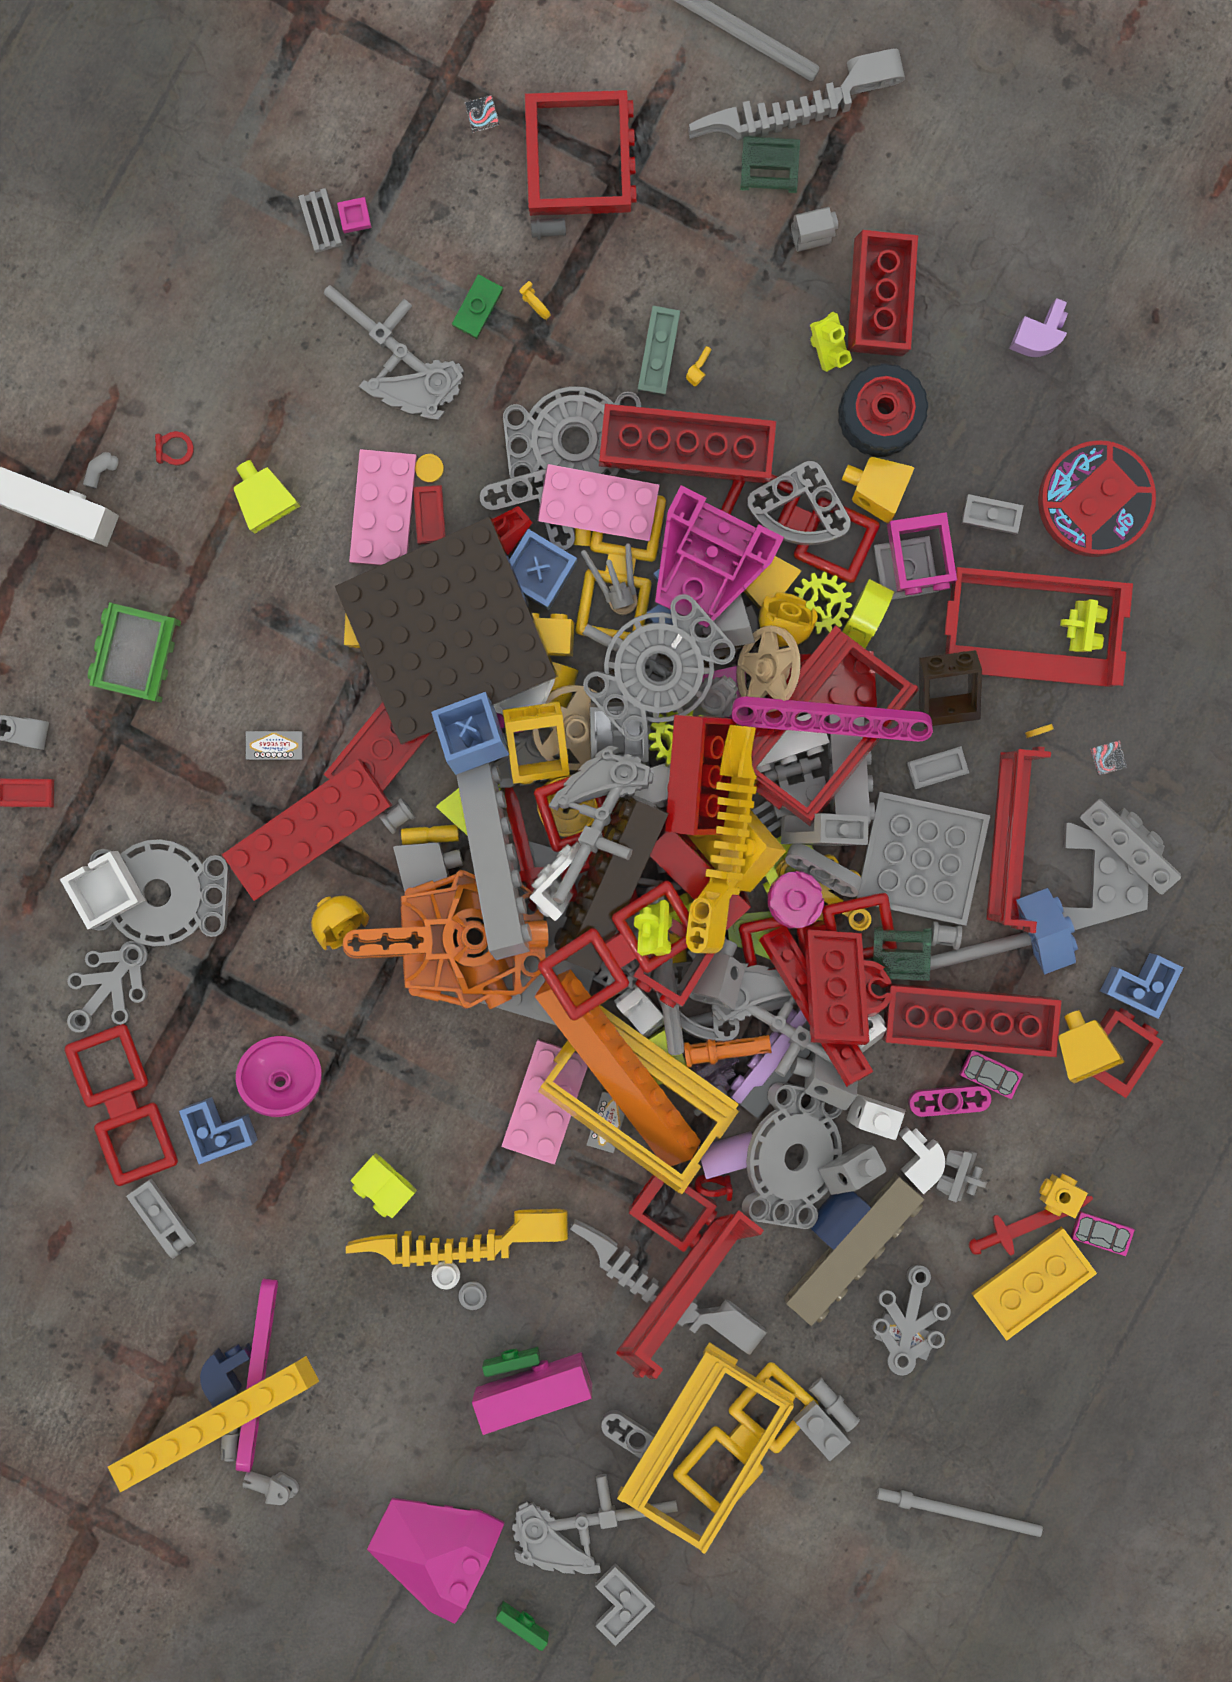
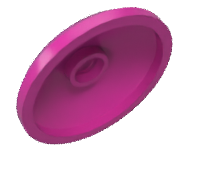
M287 1036L269 1037L255 1043L241 1057L236 1070V1085L244 1103L255 1112L270 1117L289 1116L304 1109L317 1095L322 1079L320 1062L315 1052L304 1042ZM278 1081H284L285 1085L282 1087L276 1086V1083Z

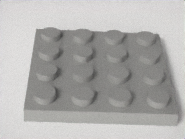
M878 792L875 819L872 820L860 875L862 884L856 898L886 893L889 897L891 910L967 926L990 815Z

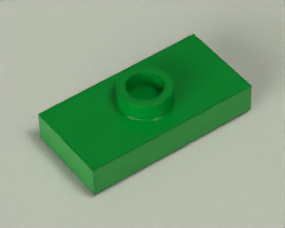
M478 274L454 318L452 326L478 339L504 290L503 287Z
M535 1347L519 1352L517 1349H509L503 1351L501 1356L484 1360L482 1366L484 1376L490 1377L539 1365L541 1357L539 1348Z
M502 1601L497 1608L496 1620L538 1650L543 1651L548 1644L549 1632L537 1625L535 1619L530 1614L524 1611L520 1613Z

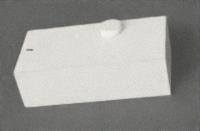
M0 467V506L105 547L108 546L119 515L103 506L85 500L86 496L73 490L67 493Z

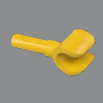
M708 346L704 348L698 361L689 368L686 374V379L694 387L706 376L700 368L712 350Z

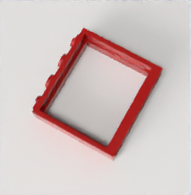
M627 90L525 94L528 204L530 216L631 212V203H636V185H630V175H636L635 157H629V146H635L634 128L629 129L628 118H634L633 100H628ZM619 106L622 196L540 199L537 108Z

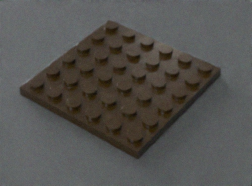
M491 517L485 518L335 586L400 744H405L437 730L432 711L486 692L492 705H495L558 677Z

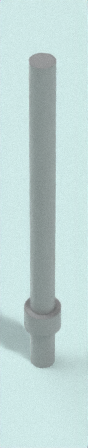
M878 1488L876 1499L896 1503L900 1508L910 1509L913 1507L1037 1537L1042 1535L1043 1527L1041 1525L913 1496L912 1492L900 1490V1492Z

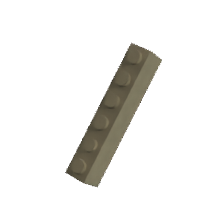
M895 1172L870 1200L869 1205L871 1209L835 1250L829 1246L784 1297L786 1304L809 1325L812 1326L816 1321L820 1323L828 1315V1307L835 1300L839 1302L848 1292L846 1287L852 1280L857 1281L864 1275L867 1270L865 1266L872 1258L876 1260L881 1256L886 1248L884 1244L891 1237L895 1239L904 1229L903 1223L909 1216L913 1218L920 1212L923 1207L921 1203L925 1199Z

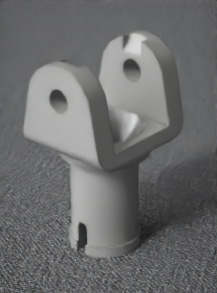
M251 1470L244 1477V1480H247V1482H243V1488L265 1494L266 1504L283 1505L299 1491L298 1482L283 1472L268 1477Z

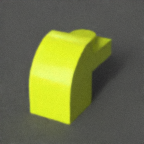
M869 579L842 632L866 649L888 609L894 591Z

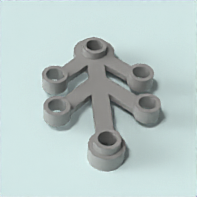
M128 941L122 945L120 951L100 952L93 950L86 954L85 962L92 968L98 967L102 963L119 962V964L110 972L92 974L75 972L69 975L67 982L72 989H80L86 985L102 984L83 1009L75 1010L69 1014L67 1024L72 1031L83 1032L88 1030L92 1025V1015L110 993H112L114 1010L111 1015L113 1022L121 1025L129 1021L130 1012L125 1008L122 978L129 970L132 985L129 997L133 1002L139 1003L147 998L148 991L143 986L141 966L145 964L148 957L144 944ZM132 949L138 952L136 960H133L129 955ZM92 954L98 955L99 961L97 964H93L90 961ZM74 976H79L81 978V984L79 986H76L73 983ZM136 989L142 991L143 996L141 999H137L134 996ZM118 1011L125 1013L123 1021L117 1019L116 1014ZM79 1015L85 1017L86 1023L84 1025H80L77 1022Z
M913 1265L907 1271L906 1277L911 1285L905 1317L895 1303L896 1296L893 1292L882 1290L877 1297L879 1304L886 1308L901 1332L898 1345L889 1332L890 1324L887 1320L876 1318L871 1325L873 1332L880 1336L890 1352L887 1363L890 1370L897 1375L903 1376L911 1373L915 1368L916 1358L932 1348H941L945 1342L944 1335L941 1332L932 1330L927 1334L925 1340L911 1347L914 1335L937 1320L948 1319L951 1314L947 1304L938 1302L933 1306L932 1310L917 1319L923 1288L931 1280L929 1270L922 1265ZM918 1272H923L924 1274L922 1282H917L915 1279ZM886 1293L891 1295V1301L888 1304L882 1302V1297ZM940 1306H944L946 1309V1313L943 1316L937 1315V1309ZM882 1321L885 1323V1329L882 1332H878L876 1325ZM934 1334H938L940 1337L938 1344L931 1343V1337ZM901 1356H905L907 1359V1363L904 1366L898 1365V1358Z

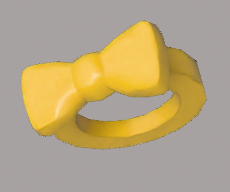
M528 281L519 290L523 295L522 299L528 302L543 319L547 320L551 314L534 295L533 284Z

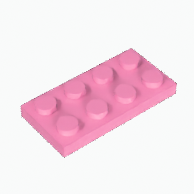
M360 449L350 563L380 566L408 553L415 466L417 462L416 454Z
M547 464L537 521L650 541L659 485Z
M537 1039L501 1147L555 1165L571 1115L539 1093L538 1090L557 1065L553 1060L562 1047ZM574 1052L553 1082L577 1099L588 1066L580 1055Z

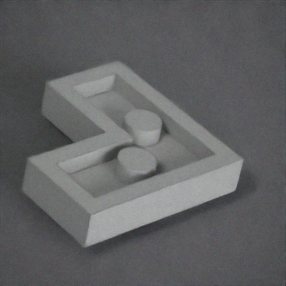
M616 1563L595 1583V1587L613 1604L596 1621V1627L616 1646L655 1607V1602Z

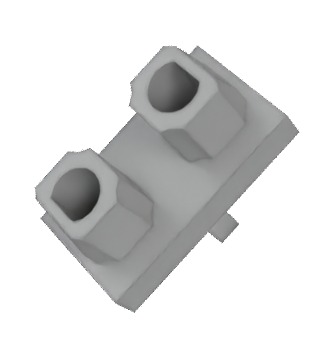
M949 1150L945 1164L958 1169L956 1178L942 1174L937 1185L939 1191L949 1195L948 1200L954 1202L961 1201L967 1182L969 1186L966 1193L975 1195L977 1186L986 1188L987 1181L980 1178L983 1168L975 1166L973 1174L970 1175L977 1156L976 1152L970 1150L964 1152Z

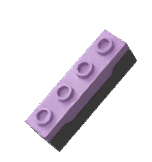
M798 1007L796 1011L792 1009L786 1019V1023L794 1028L800 1025L810 1031V1025L800 1008ZM772 1032L769 1036L772 1053L754 1055L747 1064L750 1068L744 1077L738 1075L730 1086L732 1089L730 1093L731 1098L740 1103L741 1106L757 1118L760 1117L770 1104L768 1101L770 1087L777 1082L787 1083L793 1075L791 1067L785 1077L775 1072L790 1046V1043H788L790 1038L781 1032ZM807 1048L803 1051L800 1050L797 1057L806 1059L811 1051Z

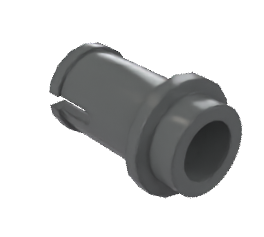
M536 217V220H531L532 238L537 237L538 240H541V237L566 236L565 217L553 219H539V217Z

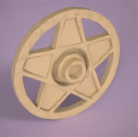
M762 627L753 633L755 642L761 638L758 653H749L755 643L745 644L738 659L737 684L741 697L764 698L769 693L773 699L789 700L797 686L800 674V653L793 636L781 627ZM777 634L784 638L789 646L788 648L779 649ZM792 667L791 677H790L789 683H788V685H787V684H786V680H787V678H788V676H789L790 668ZM745 672L752 677L748 690L745 684Z
M568 685L552 691L546 703H549L561 694L575 692L566 708L561 706L566 747L570 749L579 762L568 763L569 770H578L586 761L591 760L589 714L591 698L586 694L584 686ZM551 726L553 729L543 743L540 741L538 729H532L535 746L547 761L557 760L552 756L559 753L556 726Z

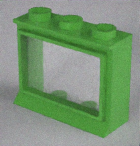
M109 602L108 608L103 610L101 616V624L104 626L101 636L98 635L95 641L94 651L97 652L95 663H91L88 670L89 685L162 703L163 697H159L158 694L162 680H166L168 675L165 665L168 653H172L175 643L171 641L175 625L180 626L181 621Z

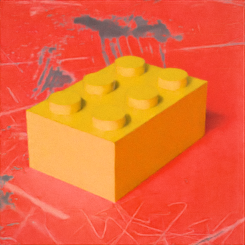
M751 809L749 815L752 816V821L748 823L747 827L750 833L749 837H746L745 844L748 845L747 852H743L745 866H741L740 872L743 873L742 881L739 880L735 887L740 888V891L752 892L786 852ZM688 835L709 862L711 855H720V848H714V840L722 841L723 835ZM710 862L711 865L717 870L718 863Z

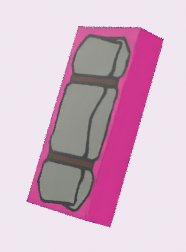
M970 1050L959 1075L1012 1099L1023 1073L974 1050Z
M1079 1211L1071 1238L1126 1256L1134 1229Z

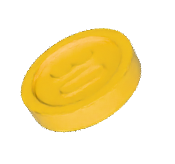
M425 454L417 460L415 471L422 481L433 483L443 475L444 466L436 455Z
M1052 724L1025 732L1026 738L1054 728Z

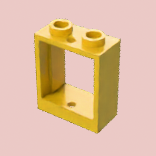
M560 702L502 710L513 784H530L535 780H555L559 777L570 775ZM556 726L560 759L518 765L513 732Z

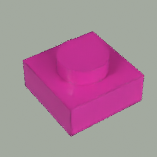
M365 197L337 203L344 234L372 228Z

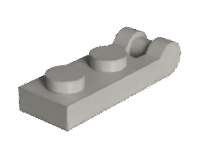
M152 1178L126 1196L172 1259L181 1254L180 1250L186 1246L191 1247L197 1242L194 1234L187 1229ZM174 1231L179 1236L175 1241L171 1240L168 1236Z

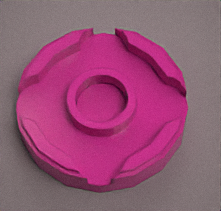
M802 871L788 872L779 876L771 884L768 892V907L772 916L780 924L788 928H803L814 923L821 915L824 907V898H822L821 893L822 888L813 876Z

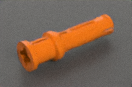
M769 1035L721 1042L708 1039L705 1043L697 1044L684 1042L688 1068L692 1067L693 1064L710 1062L713 1065L718 1060L772 1053Z

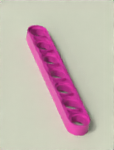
M747 696L737 698L732 705V719L734 722L747 727L917 742L927 740L933 733L931 717L926 713L917 711L793 700L783 701L781 699ZM741 707H749L753 710V713L743 716L737 710ZM776 709L782 715L778 718H770L766 713L769 710ZM800 712H807L811 715V718L806 721H800L795 716ZM832 714L840 717L838 722L832 724L824 720L826 716ZM864 717L869 720V723L864 726H857L853 721L856 718ZM887 720L898 722V725L892 729L885 728L882 724ZM917 722L927 725V728L923 731H915L911 727Z
M263 1278L261 1283L246 1389L264 1380L266 1376L278 1280ZM260 1416L241 1426L236 1471L251 1472Z

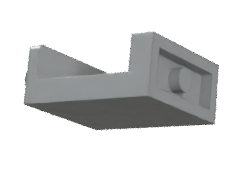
M820 813L815 814L814 823L809 826L797 816L785 815L782 816L781 844L815 846L868 845L869 816Z

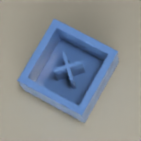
M529 529L510 558V563L524 596L547 610L551 608L578 563L576 557Z
M486 692L431 712L446 762L455 775L509 755L494 705H492Z

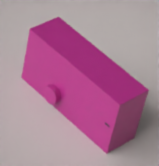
M582 1352L550 1363L547 1360L540 1361L539 1365L532 1366V1369L476 1387L472 1404L482 1434L485 1435L592 1399V1381Z

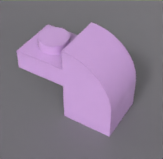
M1056 298L1049 308L1044 323L1025 316L1018 325L1009 349L1029 357H1041L1051 353L1064 340L1067 334L1057 329L1063 327L1068 313L1064 312L1067 302Z

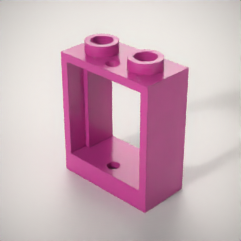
M947 512L894 520L887 524L897 592L905 591V596L920 594L922 593V588L933 587V591L950 589V584L957 581ZM939 528L946 575L907 581L900 534Z

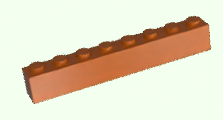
M571 969L557 975L575 1006L591 997ZM545 980L534 997L655 1155L669 1166L692 1160L701 1143L700 1139L600 1007L594 1008L578 1020L573 1021L568 1017Z

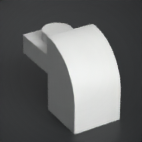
M633 984V989L630 990L628 988L614 1000L618 1009L628 1017L644 1037L648 1038L664 1025L662 1012L646 993Z
M905 1126L898 1134L916 1152V1155L901 1170L925 1194L941 1178L945 1168V1156L942 1148L934 1139L925 1146L924 1143L928 1140L916 1128L911 1132Z

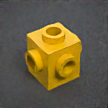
M1063 1173L1060 1177L1052 1174L1050 1179L1046 1178L1039 1190V1193L1042 1194L1040 1200L1046 1204L1044 1209L1057 1216H1060L1063 1212L1073 1218H1076L1088 1193L1075 1186L1078 1182L1077 1180Z

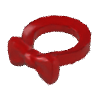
M178 431L170 432L164 436L159 433L155 434L156 462L158 464H162L165 461L171 465L180 466L190 461L194 453V446L189 436ZM172 438H181L187 443V453L181 459H172L163 453V445Z
M704 1174L696 1178L695 1189L698 1193L708 1197L726 1195V1200L732 1201L733 1187L729 1175L706 1179ZM706 1182H714L724 1186V1188L707 1190L701 1185Z

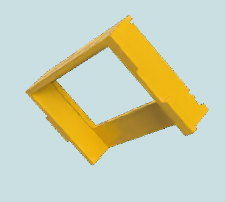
M599 1005L600 1009L631 1047L644 1067L647 1068L651 1076L717 1122L686 1169L680 1174L553 1082L575 1052L569 1041L565 1043L553 1060L557 1065L541 1085L538 1092L682 1195L701 1168L698 1163L716 1137L720 1139L738 1114L739 1111L736 1108L739 1104Z
M711 1342L704 1349L702 1359L625 1486H621L617 1497L621 1502H625L638 1510L644 1516L684 1539L704 1554L707 1552L794 1408L793 1401L796 1398V1395L772 1380L766 1378L762 1382L736 1365L738 1359ZM727 1373L780 1407L704 1533L700 1536L647 1503L724 1374Z

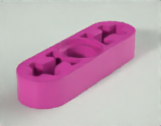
M981 1085L921 1089L914 1091L908 1099L910 1110L920 1117L981 1112L986 1110L991 1104L989 1091ZM965 1091V1097H974L975 1091H979L981 1095L985 1096V1099L980 1100V1105L976 1106L974 1101H965L966 1107H962L963 1097L961 1092ZM947 1093H954L957 1097V1104L953 1108H945L942 1105L943 1096ZM933 1094H937L936 1104L939 1108L938 1110H934L935 1105L933 1104L924 1105V1110L922 1111L918 1106H914V1102L919 1101V1096H923L925 1100L931 1101L934 1100Z

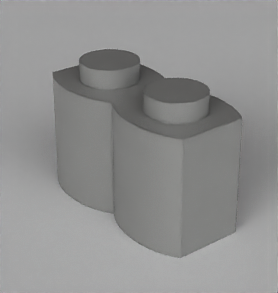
M824 207L794 215L791 232L796 251L799 252L831 244L832 237L836 236L835 229H838L835 211L831 212L830 207Z

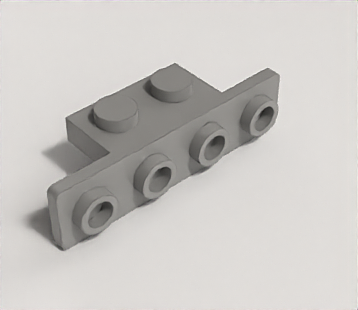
M1098 799L1081 814V820L1159 894H1164L1181 879V874L1162 857L1165 846L1161 837L1154 831H1148L1143 826L1141 818L1134 812L1129 813L1123 808L1116 813L1102 799Z

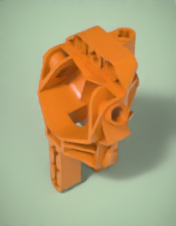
M459 870L456 874L435 882L432 880L406 889L404 896L400 898L402 928L352 930L343 939V951L352 959L403 957L404 988H408L409 994L412 996L436 1002L441 1000L460 1005L464 1009L485 1000L490 1010L512 999V996L522 994L541 974L539 969L533 973L527 971L524 967V960L528 956L535 957L538 963L545 959V948L548 947V925L536 904V910L533 914H523L524 923L529 924L532 934V941L528 942L530 952L496 960L489 950L480 957H467L468 954L482 952L488 944L484 924L473 920L466 922V918L470 917L483 920L475 875ZM452 883L451 888L436 890V888ZM522 884L520 888L526 893L522 895L523 898L530 899L532 891ZM455 929L458 930V947H455L453 941V933ZM477 929L481 932L482 941L480 944L472 945L467 941L466 934L468 930ZM411 935L414 936L415 940L420 941L415 949L412 948L410 943H396L408 941ZM382 937H386L388 942L394 944L389 945L387 950H383L382 945L374 943L380 942ZM353 938H358L359 943L365 944L360 946L357 952L353 951L352 946H348V944L352 943ZM511 973L513 991L508 990L503 980V977ZM521 974L525 977H530L524 987H522L520 980ZM441 991L455 992L456 997L441 994Z

